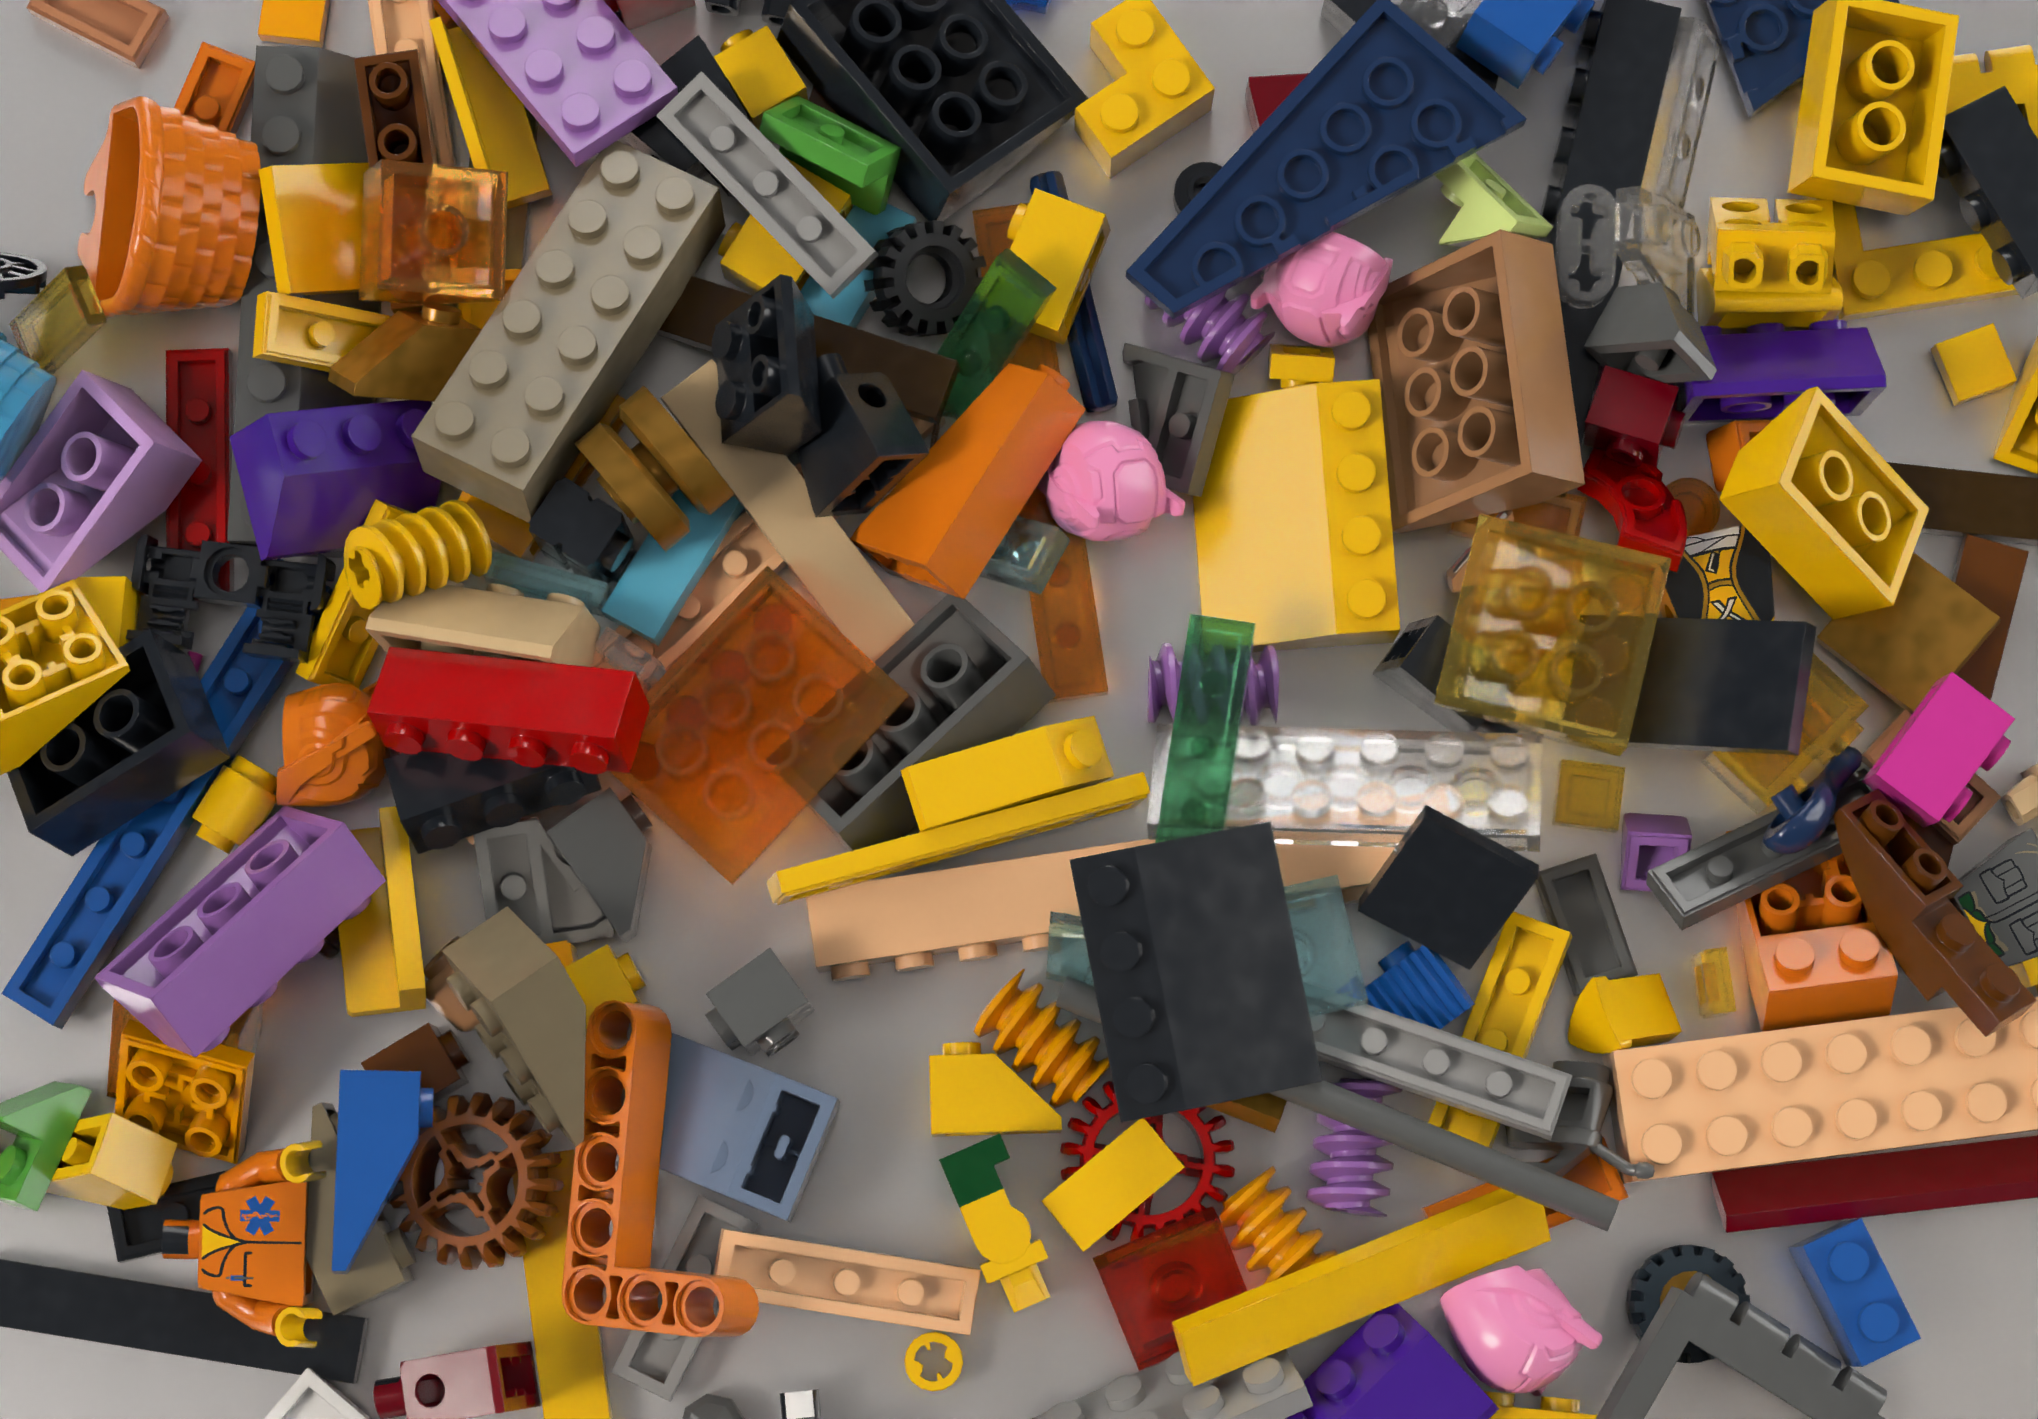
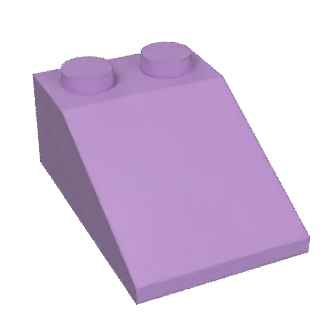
M81 370L0 483V550L41 593L72 579L75 580L165 512L202 462V459L131 388Z

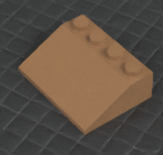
M1500 229L1390 282L1378 302L1374 318L1368 327L1373 378L1380 379L1392 532L1405 533L1531 506L1585 485L1553 244Z

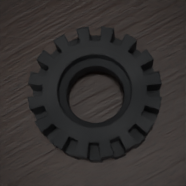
M922 221L894 228L886 233L889 237L888 239L878 240L873 249L879 255L865 268V270L873 271V279L864 280L865 292L875 291L877 299L870 301L869 304L873 312L883 311L886 314L881 322L888 328L900 327L898 331L900 334L923 337L956 331V326L966 325L973 319L969 312L970 310L981 308L985 299L976 295L978 290L985 288L988 278L978 277L977 268L986 267L987 265L984 256H973L971 251L978 246L972 237L963 239L960 237L963 229L956 225L944 226V221ZM921 254L935 258L942 265L946 276V285L942 295L930 304L920 302L914 298L906 283L908 266L914 258Z

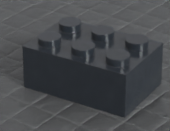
M151 629L118 648L129 665L130 671L24 764L7 772L28 832L71 857L230 758L191 657Z

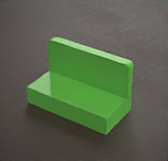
M799 95L763 112L759 131L768 140L780 145L779 152L785 158L790 159L850 194L851 204L873 215H878L885 211L901 147Z

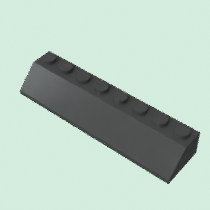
M256 45L251 142L256 143L258 146L261 169L274 165L368 163L354 62L355 57L320 47ZM261 190L258 228L252 265L241 297L234 434L268 413L376 403V397L353 396L328 381L329 372L253 358L257 295L266 291L277 293ZM382 290L295 296L381 314ZM232 451L227 541L231 544L257 546ZM344 551L320 554L325 557L343 558ZM318 554L304 555V556H296V557H318Z

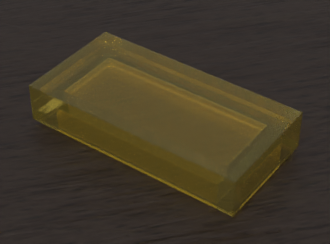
M84 265L65 267L9 325L18 348L23 351V355L38 362L41 369L53 375L107 322V319Z

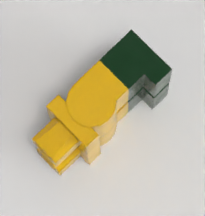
M999 1133L939 1159L975 1246L981 1255L988 1259V1261L979 1264L987 1284H990L1000 1279L1012 1310L1015 1313L1050 1297L1036 1264L1047 1259L1048 1255L1041 1239L1030 1242L1031 1229L1029 1222L1022 1212L1011 1207L996 1172L995 1165L1010 1159Z

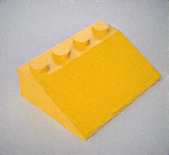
M1380 379L1314 383L1229 398L1202 496L1192 495L1204 655H1210L1215 644H1222L1225 653L1232 654L1237 652L1240 645H1248L1250 652H1262L1267 645L1273 646L1277 651L1394 643L1401 629Z

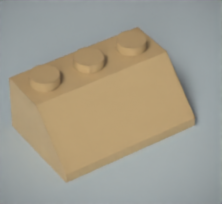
M448 579L447 584L441 589L434 590L426 585L424 592L413 597L403 592L402 598L397 602L389 603L383 600L369 615L365 629L386 652H388L389 647L591 667L601 626L584 606L583 601L569 595L550 593L547 595L546 600L524 597V593L520 590L502 584H488L486 591L465 588L462 582L455 583Z

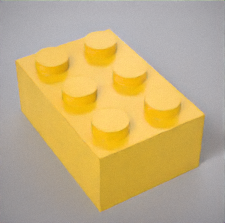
M1827 0L1813 11L1787 193L1822 200H1832L1833 202L1904 216L1910 215L1934 200L1959 15L1884 0Z

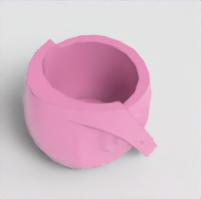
M1332 231L1274 263L1261 277L1264 281L1250 295L1251 308L1260 309L1270 303L1280 322L1290 333L1313 345L1330 348L1350 343L1361 336L1370 326L1378 302L1389 284L1393 259L1387 257L1383 259L1368 246Z
M1088 421L1075 425L1037 486L1045 495L1050 514L1056 523L1066 532L1091 541H1120L1138 536L1147 531L1152 517L1156 518L1165 513L1175 517L1182 516L1185 508V501L1166 488L1163 467L1152 444L1139 431L1115 421Z
M1516 1265L1492 1271L1454 1286L1440 1298L1451 1335L1467 1367L1480 1381L1498 1391L1523 1394L1529 1392L1534 1396H1541L1547 1385L1559 1378L1574 1362L1583 1345L1590 1349H1596L1602 1342V1335L1581 1319L1582 1314L1571 1306L1566 1296L1544 1269L1538 1268L1525 1271Z

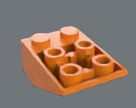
M1843 853L1736 904L1747 978L1761 1032L1890 1016L1898 979L1893 954L1884 943L1865 909L1850 875Z

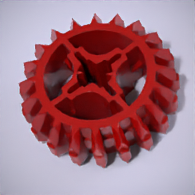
M1108 1081L1102 1086L1104 1095L1110 1102L1107 1106L1102 1108L1090 1096H1087L1082 1101L1084 1109L1094 1117L1090 1124L1071 1117L1067 1124L1071 1131L1084 1137L1081 1145L1072 1142L1061 1144V1154L1079 1157V1166L1067 1167L1061 1170L1060 1174L1063 1181H1066L1107 1146L1106 1144L1095 1142L1103 1127L1119 1114L1112 1081ZM1206 1106L1172 1113L1190 1128L1200 1149L1201 1158L1190 1157L1186 1154L1172 1151L1184 1166L1175 1176L1197 1177L1198 1181L1194 1190L1180 1206L1157 1215H1150L1153 1193L1105 1234L1106 1239L1114 1241L1118 1237L1123 1224L1133 1227L1130 1236V1246L1132 1248H1140L1142 1246L1144 1229H1154V1241L1157 1247L1164 1248L1168 1246L1166 1226L1174 1224L1179 1236L1183 1240H1187L1193 1236V1232L1185 1219L1186 1216L1193 1213L1205 1225H1208L1214 1219L1212 1213L1201 1202L1205 1196L1218 1203L1225 1202L1228 1194L1223 1189L1211 1185L1215 1176L1227 1179L1235 1175L1234 1167L1216 1164L1215 1154H1226L1232 1152L1235 1148L1232 1140H1222L1213 1143L1210 1133L1220 1130L1226 1125L1223 1115L1215 1116L1207 1123H1204L1199 1114L1207 1108ZM1163 1115L1144 1118L1165 1143L1162 1131Z

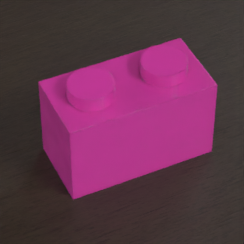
M1950 672L1934 683L1863 778L1862 782L1872 790L1879 789L1889 802L1923 828L1939 822L1941 818L1950 823L1970 800L1973 791L1967 788L1966 785L1978 768L1981 767L1986 772L1989 771L2009 747L2011 740L2005 737L2004 733L2015 718L1955 673Z

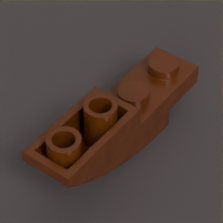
M417 49L354 58L370 178L375 187L391 310L393 313H396L398 310L422 312L424 303H437L456 307L458 305L450 255L452 247L419 52Z
M1879 789L1838 809L1833 818L1840 846L1865 909L1884 943L1924 998L1930 1001L1946 991L1985 1037L2022 1016L2037 1000L2020 982L2017 974L2005 965L1976 932L1973 924L1966 917L1962 916L1950 902L1963 887L1962 883L1948 869L1944 860L1925 843L1904 819L1901 811L1889 802Z

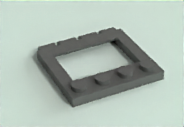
M1697 1272L1691 1277L1684 1290L1673 1286L1670 1288L1596 1419H1644L1688 1341L1812 1419H1885L1878 1413L1887 1398V1390L1850 1366L1840 1371L1842 1364L1839 1359L1799 1334H1795L1789 1339L1790 1329L1748 1301H1744L1737 1307L1739 1301L1737 1294L1704 1273Z

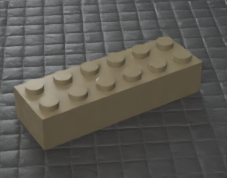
M616 141L600 151L411 437L423 472L529 523L556 481H560L565 477L581 452L574 443L601 421L681 297L691 276L695 275L726 227L719 187L620 141Z

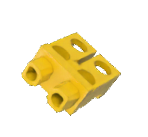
M1710 197L1706 258L1708 265H1712L1714 291L1831 294L1836 237L1833 201L1775 199L1774 222H1770L1768 201L1765 198Z

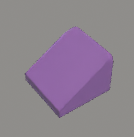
M1625 813L1623 815L1620 870L1621 890L1651 891L1646 884L1648 871L1690 851L1692 833L1686 817Z

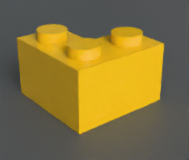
M1125 0L1091 23L1090 48L1111 75L1114 82L1075 108L1074 130L1109 179H1111L1209 113L1212 109L1215 88L1151 0Z

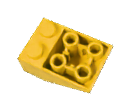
M74 579L0 611V775L24 764L130 671L125 658Z

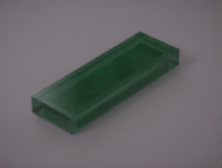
M1009 248L1005 249L995 258L937 352L939 355L957 360L961 366L944 410L955 420L961 416L1007 364L1010 363L1057 289Z

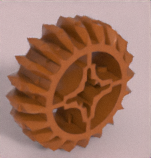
M475 1092L470 1102L463 1095L449 1096L446 1110L438 1105L433 1106V1128H420L419 1144L398 1183L403 1184L404 1193L395 1195L389 1202L394 1209L408 1208L410 1211L398 1228L402 1229L404 1233H413L421 1230L415 1248L420 1252H431L437 1248L436 1259L438 1263L452 1265L459 1258L462 1269L477 1270L482 1259L489 1268L503 1266L505 1252L512 1257L524 1256L527 1253L524 1236L532 1240H541L546 1235L544 1227L537 1220L538 1215L555 1217L559 1212L555 1204L545 1200L547 1191L558 1192L565 1186L562 1180L548 1178V1168L558 1166L563 1159L558 1153H542L541 1149L549 1143L553 1135L545 1129L530 1132L536 1119L531 1110L523 1109L515 1114V1102L513 1099L499 1097L493 1104L490 1094ZM484 1127L497 1134L508 1147L501 1152L490 1151L483 1155L476 1144H468L462 1133L473 1128ZM441 1158L444 1166V1177L441 1184L435 1189V1172L438 1161ZM473 1169L485 1170L482 1172L483 1182L477 1183L482 1186L479 1193L466 1192L470 1189L468 1185L469 1180L475 1179L470 1176ZM518 1171V1189L512 1205L507 1195L508 1184L512 1175ZM468 1206L476 1218L485 1219L490 1230L475 1236L465 1233L455 1227L446 1218L445 1214L451 1210H462Z

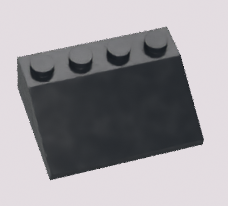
M795 0L788 7L776 39L783 50L840 117L901 147L893 180L928 221H943L979 197L1075 115V108L1089 99L1005 0Z
M1271 822L1070 860L1121 1122L1204 1107L1323 1081Z

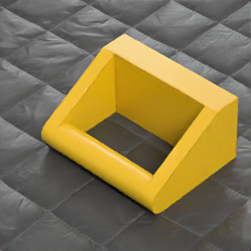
M1699 268L1696 273L1698 323L1700 326L1721 327L1722 334L1746 333L1747 327L1760 323L1784 324L1785 331L1809 330L1811 323L1834 320L1843 306L1842 287L1834 276L1832 278L1831 294L1714 291L1712 268Z

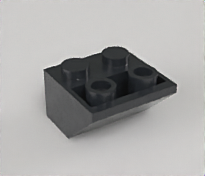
M780 274L715 325L712 338V352L717 359L719 389L716 395L715 408L721 420L722 443L789 456L821 433L822 427L814 314L792 276Z

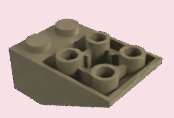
M507 906L442 950L454 971L453 974L446 978V981L461 1005L467 1011L472 1009L480 1023L474 1026L492 1056L495 1059L500 1057L508 1069L502 1075L516 1098L523 1106L529 1105L540 1124L548 1133L559 1128L576 1147L584 1141L586 1005L558 956Z

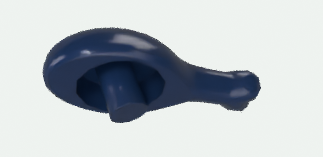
M1847 746L1839 751V753L1833 755L1819 776L1799 793L1791 784L1771 797L1779 813L1772 820L1763 835L1762 842L1768 849L1779 854H1794L1809 847L1824 833L1834 815L1838 793L1850 776L1861 766L1862 754L1858 749Z

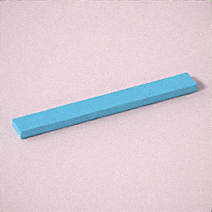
M888 203L885 211L878 215H873L854 205L845 219L872 248L878 240L888 239L889 237L886 233L894 228L917 223L916 217ZM865 269L834 299L811 276H809L800 291L814 315L854 328L858 326L869 308V302L873 301L876 297L874 290L865 292L864 280L873 279V271ZM678 489L671 498L689 519L690 532L667 552L662 549L649 533L601 609L603 615L659 646L712 561V557L733 522L738 519L743 511V506L735 496L731 497L711 515L699 512Z

